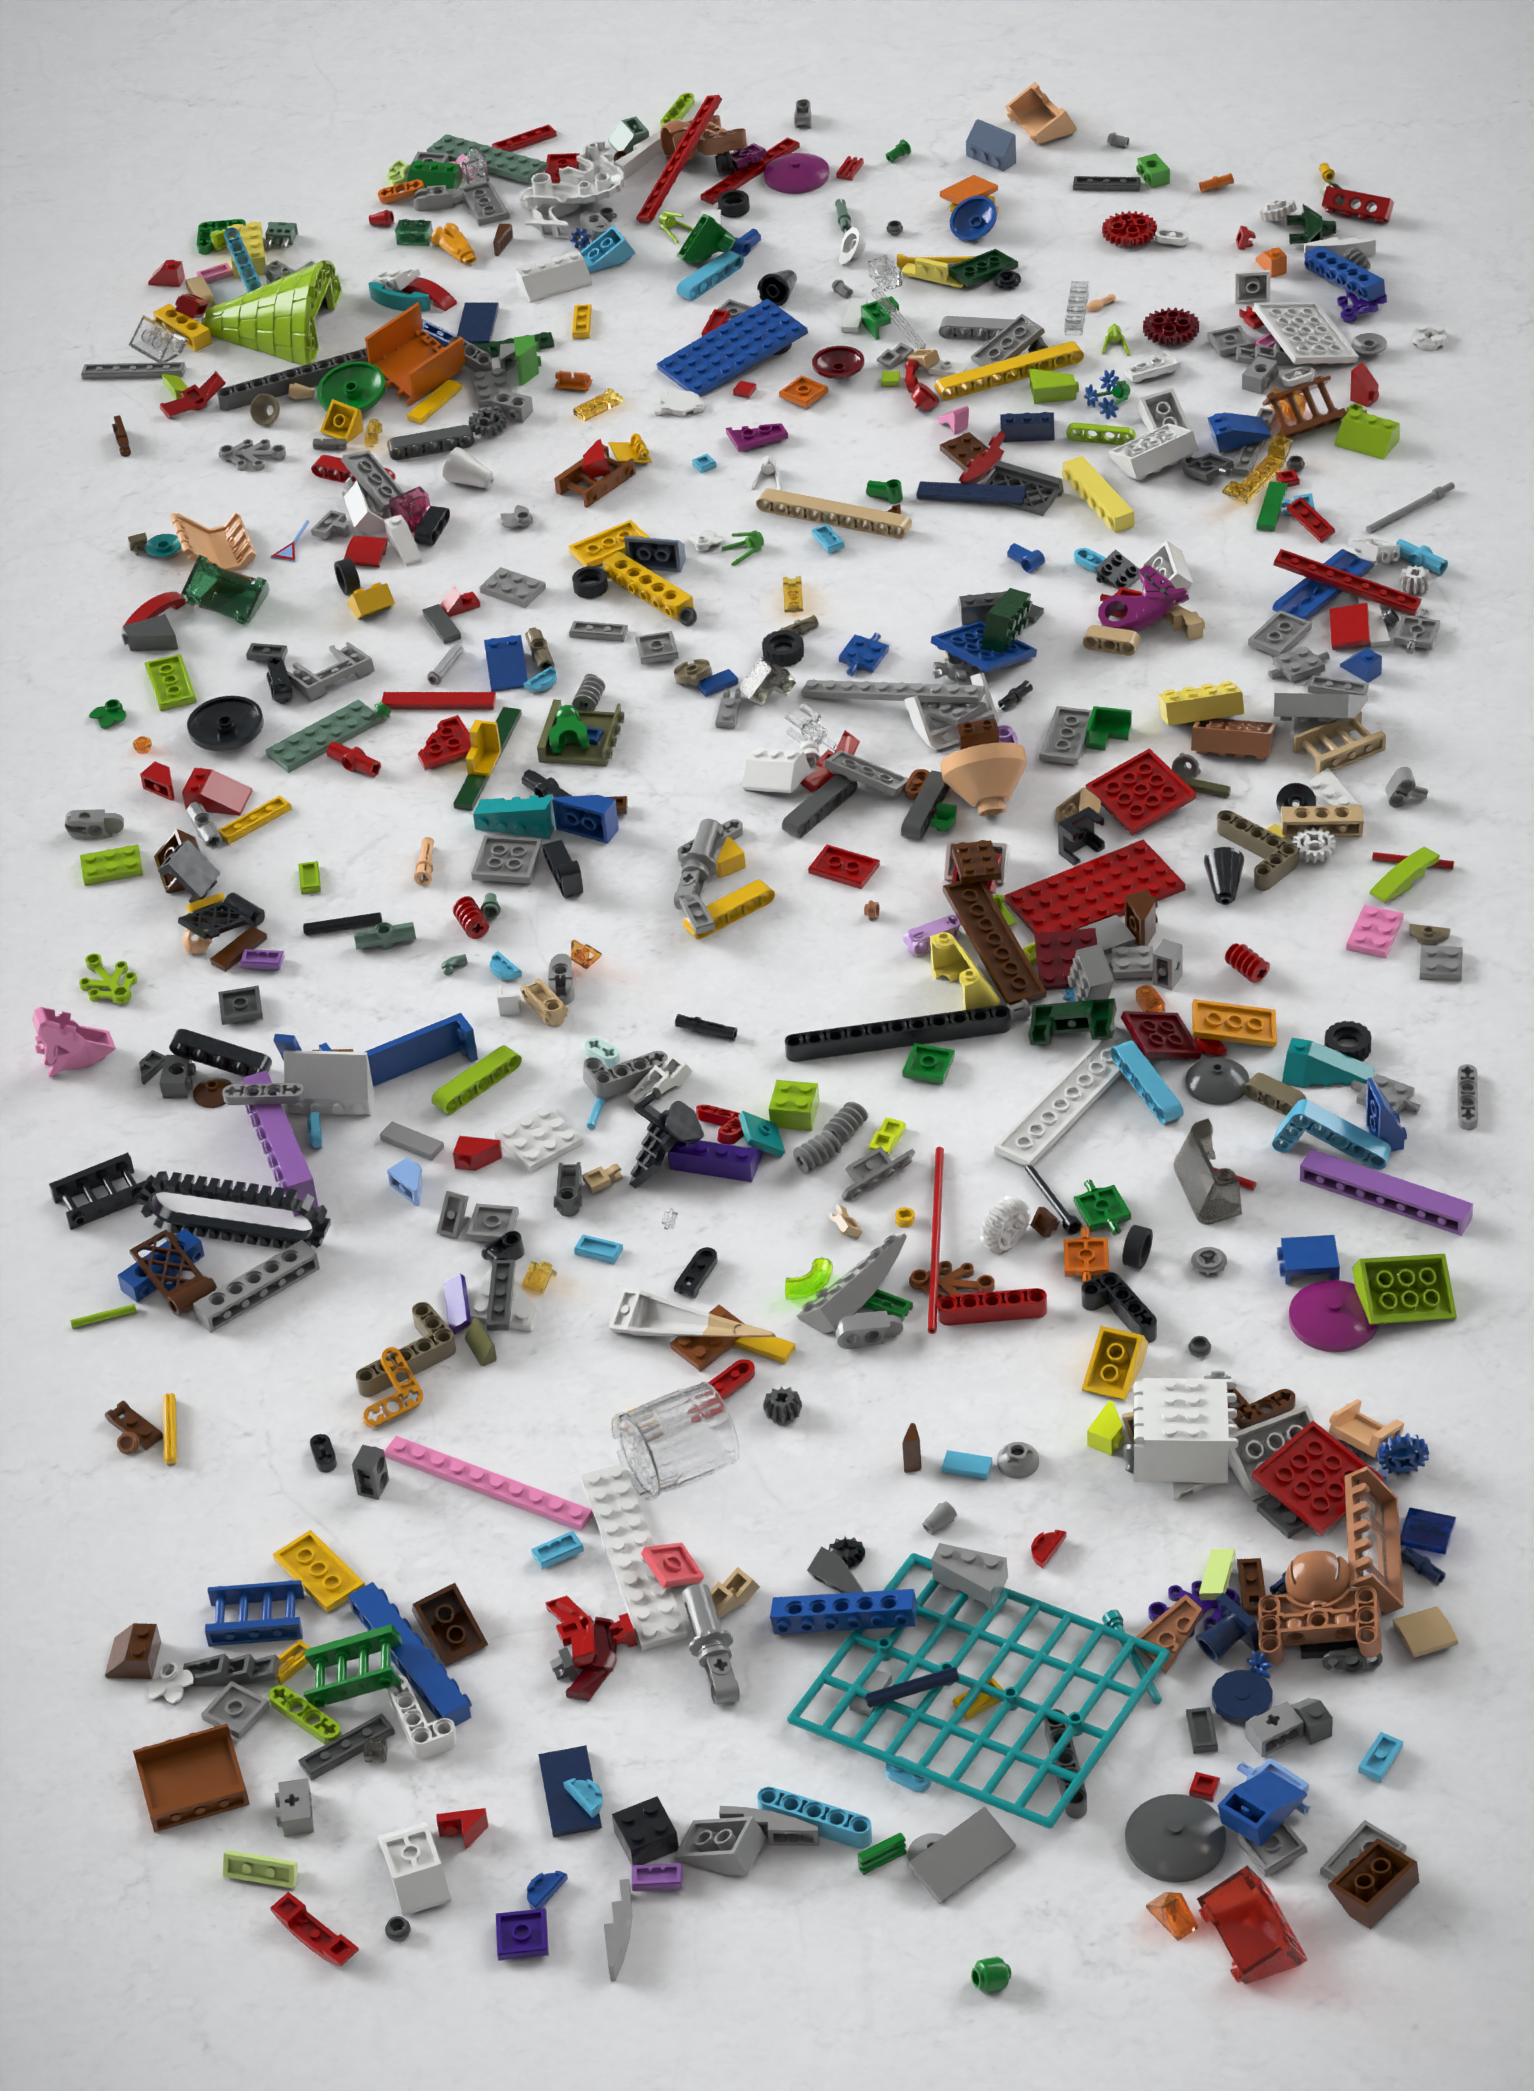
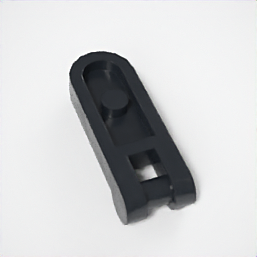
M709 1247L699 1249L676 1281L674 1292L679 1294L686 1293L688 1297L695 1299L698 1296L699 1289L718 1262L717 1252Z

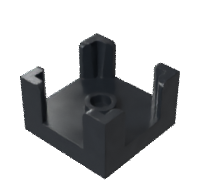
M1090 807L1058 823V853L1073 866L1081 862L1073 853L1084 846H1089L1095 852L1105 849L1104 840L1094 833V822L1103 826L1104 818Z

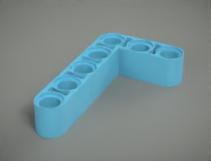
M1307 1099L1299 1100L1277 1127L1272 1146L1276 1151L1285 1153L1295 1145L1304 1132H1307L1376 1170L1386 1167L1391 1153V1147L1385 1141Z

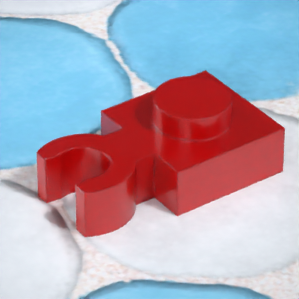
M1246 306V311L1239 309V317L1243 318L1244 323L1252 329H1258L1265 325L1256 312L1252 311V307Z

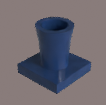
M1223 1592L1216 1598L1222 1620L1195 1637L1201 1650L1215 1663H1218L1225 1653L1239 1640L1243 1641L1253 1651L1257 1652L1260 1649L1256 1620Z

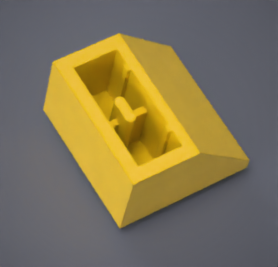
M381 582L371 585V588L367 590L361 588L350 595L347 605L357 619L388 609L395 604L387 583L381 584Z

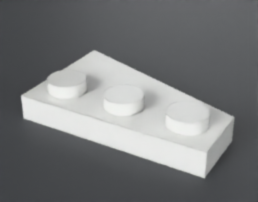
M1164 350L1161 356L1157 357L1154 355L1150 357V361L1137 363L1125 369V372L1132 382H1141L1143 379L1156 378L1161 374L1173 373L1175 370L1181 369V362L1167 350Z
M1329 768L1303 783L1314 792L1316 801L1323 806L1358 805L1356 800Z

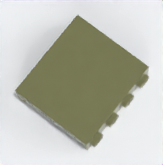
M553 699L537 746L539 762L607 767L608 760L612 759L613 756L612 748L616 747V736L620 735V723L624 722V712L621 711V704H617L615 712L578 710L580 722H583L586 727L604 730V735L597 745L590 744V749L581 750L579 744L569 743L563 747L561 754L553 755L549 731L557 724L556 712L562 707L561 700Z

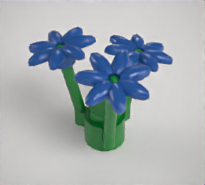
M1105 370V377L1099 378L1104 382L1101 385V389L1106 388L1107 391L1097 393L1096 389L1093 390L1092 384L1089 385V388L1085 387L1086 395H1084V398L1088 399V406L1095 407V401H1098L1100 396L1113 394L1114 397L1120 398L1115 402L1114 399L1108 402L1107 398L1104 397V403H1098L1103 408L1100 414L1106 413L1107 420L1110 419V416L1117 417L1114 411L1119 410L1116 405L1128 400L1130 395L1129 385L1126 384L1125 380L1118 381L1119 377L1114 376L1115 370H1112L1110 373Z

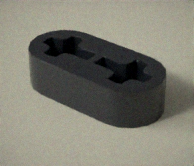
M325 1434L314 1435L310 1440V1447L317 1469L325 1473L331 1472L336 1468L337 1461L330 1438ZM319 1444H322L324 1448L320 1449ZM327 1457L328 1462H324L323 1458Z

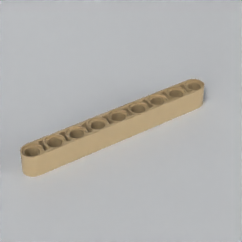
M771 488L765 489L756 501L758 509L763 512L897 539L904 538L912 526V520L906 515Z

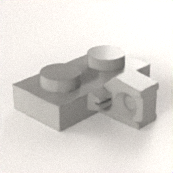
M330 510L311 529L312 536L327 539L331 534H338L339 536L347 537L350 534L349 524L344 523L347 520L346 514Z

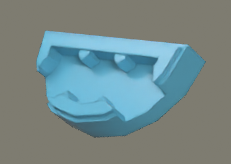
M550 666L523 683L524 689L535 692L548 690L556 683V671Z
M499 951L492 955L490 970L494 976L505 980L522 977L521 970Z
M575 1778L563 1782L564 1788L592 1818L600 1812L603 1798L602 1791L596 1783L589 1779L584 1781L575 1780Z

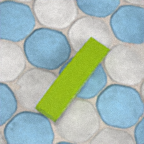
M1425 846L1420 848L1390 870L1370 890L1369 894L1384 903L1411 889L1413 881L1425 876L1426 868L1439 862L1440 855Z

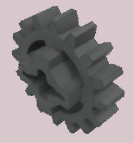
M487 408L478 410V413H472L473 416H470L468 421L472 432H475V435L481 434L482 437L485 434H488L489 437L494 434L498 435L497 432H503V428H506L507 424L505 413H500L499 409L495 411L494 408L491 410Z

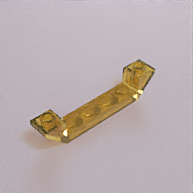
M1276 434L1268 443V455L1241 483L1231 481L1222 490V493L1231 499L1248 504L1284 466L1293 439Z

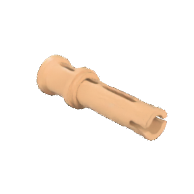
M431 837L422 839L420 860L416 863L415 869L417 872L414 874L415 882L423 886L430 884L432 880L433 864L431 859L434 840Z

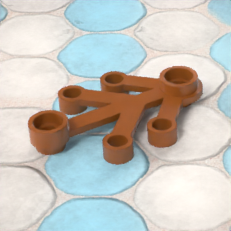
M949 1261L939 1263V1275L941 1274L944 1277L939 1278L938 1287L948 1295H959L960 1293L955 1288L978 1290L980 1293L993 1292L995 1289V1280L989 1275H982L977 1281L957 1280L962 1276L968 1278L974 1275V1266L971 1263H963L960 1268L953 1272L952 1264ZM922 1269L913 1271L909 1277V1285L913 1289L923 1290L929 1295L930 1270L928 1272ZM938 1293V1300L945 1295Z

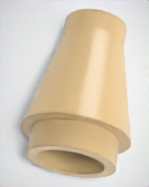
M298 383L290 384L289 398H293V400L313 399L314 388Z

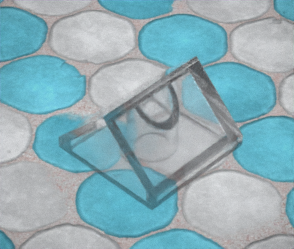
M473 146L462 162L465 187L489 181L486 156L477 146Z

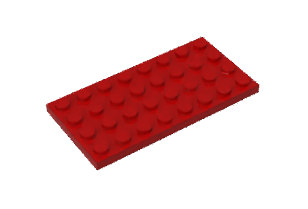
M1143 839L1004 895L1007 905L1031 932L1037 934L1076 930L1114 915L1121 917L1125 915L1126 895L1147 889L1151 896L1160 901L1184 891L1185 883Z

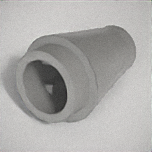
M947 1501L939 1503L922 1523V1526L926 1532L932 1534L954 1522L957 1513Z

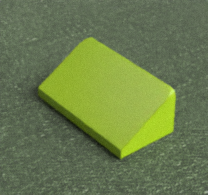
M162 374L163 384L176 400L182 398L181 392L188 388L179 376Z

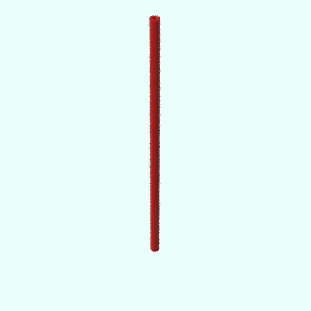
M943 1147L935 1149L928 1333L934 1334L937 1331L944 1164Z

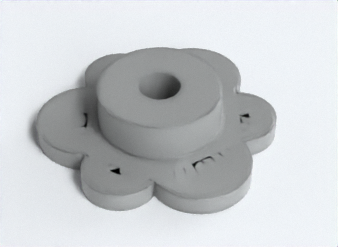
M1211 1371V1375L1204 1376V1379H1231V1376L1225 1375L1224 1371Z

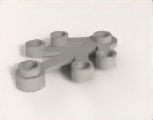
M246 439L234 447L224 445L220 447L218 453L219 458L225 461L231 460L235 463L239 471L247 469V462L238 457H244L254 464L256 471H261L265 468L264 461L256 457H274L275 460H283L286 456V449L284 445H275L271 448L270 440L263 439L253 445L251 439Z

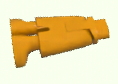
M446 223L444 229L439 226L432 232L430 240L435 246H440L455 259L466 265L476 261L474 251L462 232H459L457 225Z

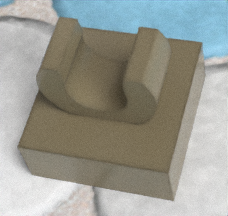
M145 532L128 537L130 551L133 550L134 554L138 555L137 549L143 548L144 552L147 553L145 548L147 536Z

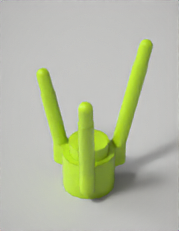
M665 210L659 217L660 228L664 229L675 243H678L679 241L668 228L674 227L675 224L689 230L693 228L676 221L675 217H684V214Z
M1113 324L1108 328V335L1105 336L1102 354H1105L1109 341L1114 343L1121 341L1127 355L1130 356V351L1125 337L1122 335L1121 328Z

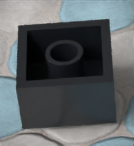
M658 1796L612 1814L614 1832L631 1865H644L678 1850L677 1832Z

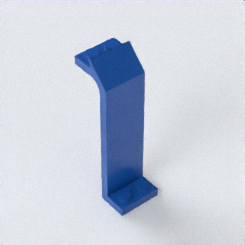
M462 1013L365 1051L368 1055L373 1087L457 1052H460L462 1056H466L470 1062L478 1060L474 1030ZM326 1042L319 1045L320 1051H332Z

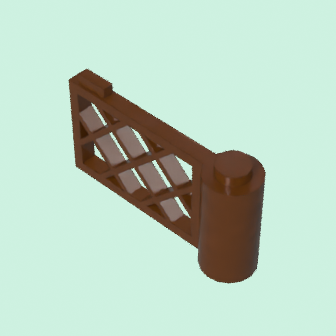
M165 1229L130 1249L129 1253L167 1300L171 1311L176 1316H180L194 1307L193 1303L214 1292L217 1286L212 1278L201 1274L178 1245L180 1240L174 1232H168ZM165 1238L169 1242V1248L156 1247L157 1242ZM142 1250L152 1251L151 1258H141L138 1252ZM154 1253L167 1254L166 1262L153 1260ZM170 1255L180 1256L182 1259L181 1264L170 1263ZM151 1266L164 1267L163 1275L153 1273ZM167 1267L179 1269L178 1277L167 1276ZM182 1270L191 1271L195 1277L191 1279L181 1278ZM164 1281L176 1282V1287L167 1291L163 1286Z

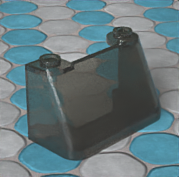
M1209 1118L1193 1124L1174 1160L1175 1174L1197 1220L1205 1225L1242 1214L1240 1187L1236 1174L1228 1168L1214 1171L1210 1160L1216 1159L1212 1144L1213 1127Z

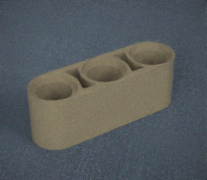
M1256 1073L1243 1086V1092L1249 1099L1287 1116L1299 1100L1306 1099L1301 1091L1263 1073Z

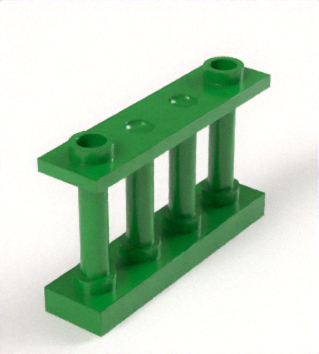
M390 1624L306 1649L305 1658L316 1671L315 1688L304 1691V1697L313 1706L319 1708L401 1684L402 1679L391 1666V1648L402 1645L401 1635ZM381 1652V1669L369 1672V1655ZM359 1658V1675L347 1679V1661ZM337 1665V1682L325 1685V1668Z

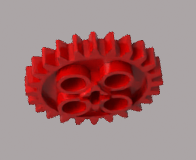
M1122 211L1120 215L1115 213V217L1110 215V219H1105V222H1103V238H1106V241H1110V244L1115 243L1116 246L1122 244V247L1128 245L1131 248L1132 245L1138 247V244L1144 245V242L1149 243L1150 239H1154L1155 232L1157 231L1156 221H1153V217L1149 218V214L1144 216L1143 212L1137 214V211L1134 213L1128 211L1125 214Z

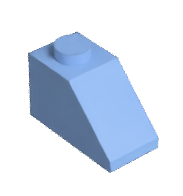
M406 1157L387 1170L389 1184L415 1206H418L423 1185L422 1169L417 1162H413Z

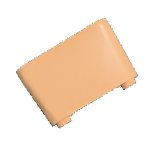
M1036 82L1005 106L1008 111L1006 114L1012 122L1015 120L1030 135V139L1035 144L1037 142L1042 144L1073 134L1077 130L1068 113L1063 108L1059 109L1055 106L1047 95L1042 93Z

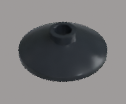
M1291 783L1279 791L1276 799L1277 809L1281 814V807H1294L1292 805L1294 802L1299 803V806H1316V796L1308 786L1301 783Z

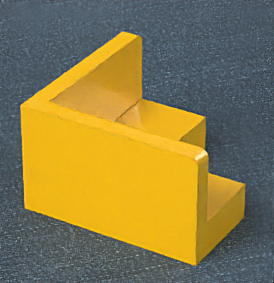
M475 720L469 731L471 748L465 759L467 774L490 776L501 754L498 725L496 722Z

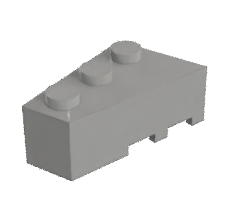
M939 1543L931 1559L934 1580L956 1592L960 1590L967 1594L969 1599L974 1602L978 1600L986 1604L987 1609L994 1610L1008 1579L1006 1557Z

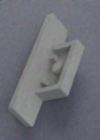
M880 1146L848 1165L845 1170L854 1181V1184L847 1187L841 1197L843 1200L848 1197L852 1199L862 1192L861 1189L866 1186L871 1188L876 1185L881 1177L888 1178L895 1173L896 1168L908 1166L913 1161L912 1157L915 1151L911 1149L891 1161Z

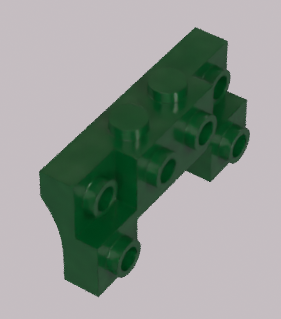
M1115 998L1033 1005L1031 1025L1028 1032L1030 1045L1044 1046L1051 1044L1054 1034L1090 1031L1092 1040L1113 1038L1115 1031L1114 1018L1117 1010Z

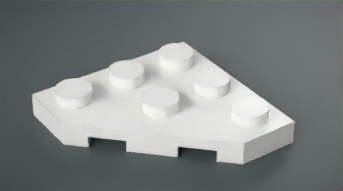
M488 1269L470 1309L471 1322L473 1318L477 1317L481 1324H486L492 1269ZM514 1279L510 1328L532 1332L538 1318V1311Z

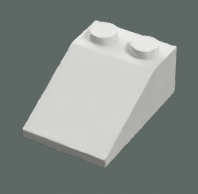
M1173 388L1140 398L1137 409L1143 423L1150 432L1168 423L1191 430Z

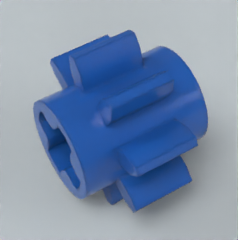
M576 228L577 232L571 233L573 239L570 242L576 243L575 248H579L581 245V248L584 249L585 245L590 244L589 238L592 236L586 234V229H583L581 232L579 228Z

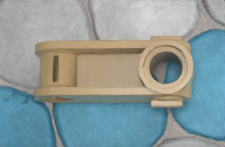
M540 978L528 986L523 985L520 987L524 1000L548 1026L557 1027L564 1023L568 1008Z

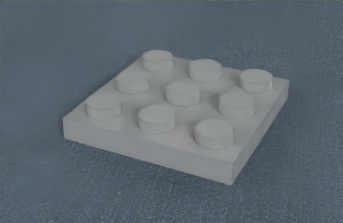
M484 835L471 873L472 880L530 884L542 849V839Z

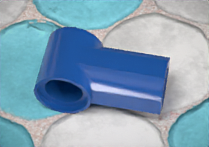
M751 229L740 238L734 237L735 243L730 251L744 257L747 256L751 247L761 241V235L756 229Z
M1013 543L1007 551V557L1020 563L1027 573L1033 572L1045 563V557L1039 550L1031 552Z

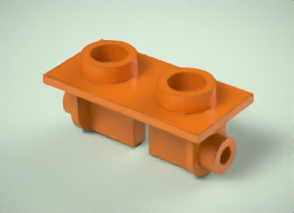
M559 371L555 374V379H558L555 388L588 391L593 381L587 373L574 372V377H572L571 372Z

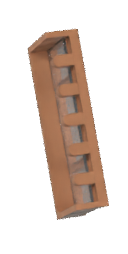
M1366 1466L1345 1475L1348 1565L1350 1571L1349 1586L1357 1588L1362 1586L1373 1587L1377 1593L1382 1615L1385 1616L1404 1608L1398 1497Z

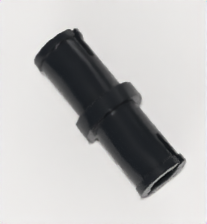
M1025 680L1017 688H1012L1008 695L998 701L999 708L1004 705L1001 710L1006 711L1013 704L1022 701V697L1033 690L1032 684L1026 686L1029 681Z

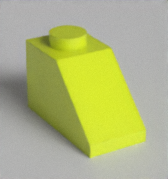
M1109 1400L1087 1430V1446L1112 1456L1117 1448H1121L1125 1437L1123 1435V1425L1113 1401Z

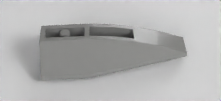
M903 1233L897 1236L892 1234L887 1237L882 1246L872 1250L867 1258L859 1262L829 1288L820 1290L816 1294L817 1298L814 1301L811 1300L804 1304L797 1318L822 1334L835 1331L839 1321L843 1317L853 1315L881 1285L907 1238L906 1234Z

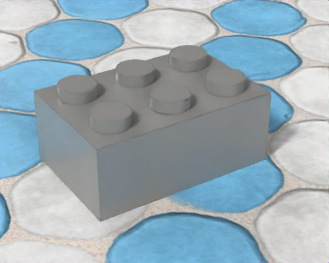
M1101 944L1076 951L1068 976L1069 986L1074 988L1075 1002L1109 998L1114 979Z

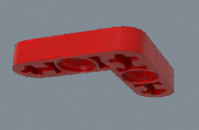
M705 1104L696 1107L698 1120L722 1126L718 1130L717 1141L719 1143L731 1145L744 1137L738 1116L739 1112Z

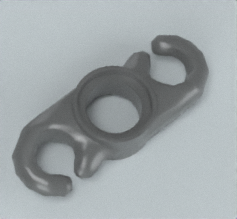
M1351 1647L1345 1650L1329 1651L1323 1656L1322 1665L1325 1669L1331 1670L1332 1666L1328 1664V1660L1335 1658L1338 1662L1333 1666L1334 1669H1344L1347 1672L1355 1673L1377 1668L1381 1665L1383 1656L1379 1653L1375 1661L1369 1662L1367 1657L1360 1653L1359 1649ZM1351 1656L1359 1658L1354 1664L1346 1663V1660Z

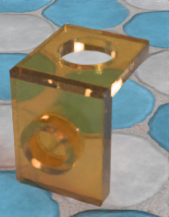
M575 939L571 942V960L585 969H588L602 956L601 952L588 944L583 945ZM589 952H591V953L594 955V956H593L592 958H590V959H589Z

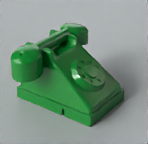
M703 214L676 257L687 263L703 262L711 258L714 253L731 250L735 243V238L718 224L714 218Z

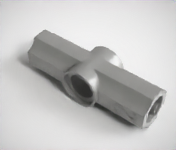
M197 802L191 803L186 809V813L196 828L197 836L202 838L206 847L211 849L218 848L222 842V837L213 824L211 815L205 811L202 804Z

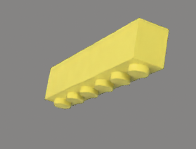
M1083 456L1063 462V479L1069 482L1072 489L1079 493L1080 497L1088 503L1089 507L1097 513L1098 517L1102 518L1107 527H1110L1114 533L1134 527V511Z

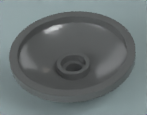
M1212 1057L1194 1064L1186 1074L1185 1084L1188 1092L1195 1099L1207 1104L1223 1105L1245 1095L1243 1086L1250 1079L1247 1070L1241 1064L1228 1058Z

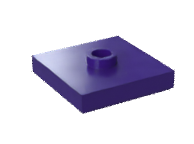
M546 1908L496 1913L498 1961L549 1955Z

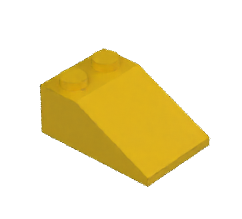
M1100 1326L1082 1391L1126 1400L1143 1365L1149 1343L1144 1335Z

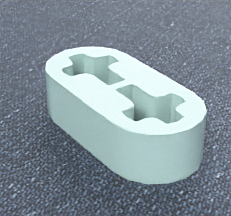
M591 1038L585 1042V1052L588 1057L600 1059L605 1066H614L619 1063V1051L616 1047L599 1038Z

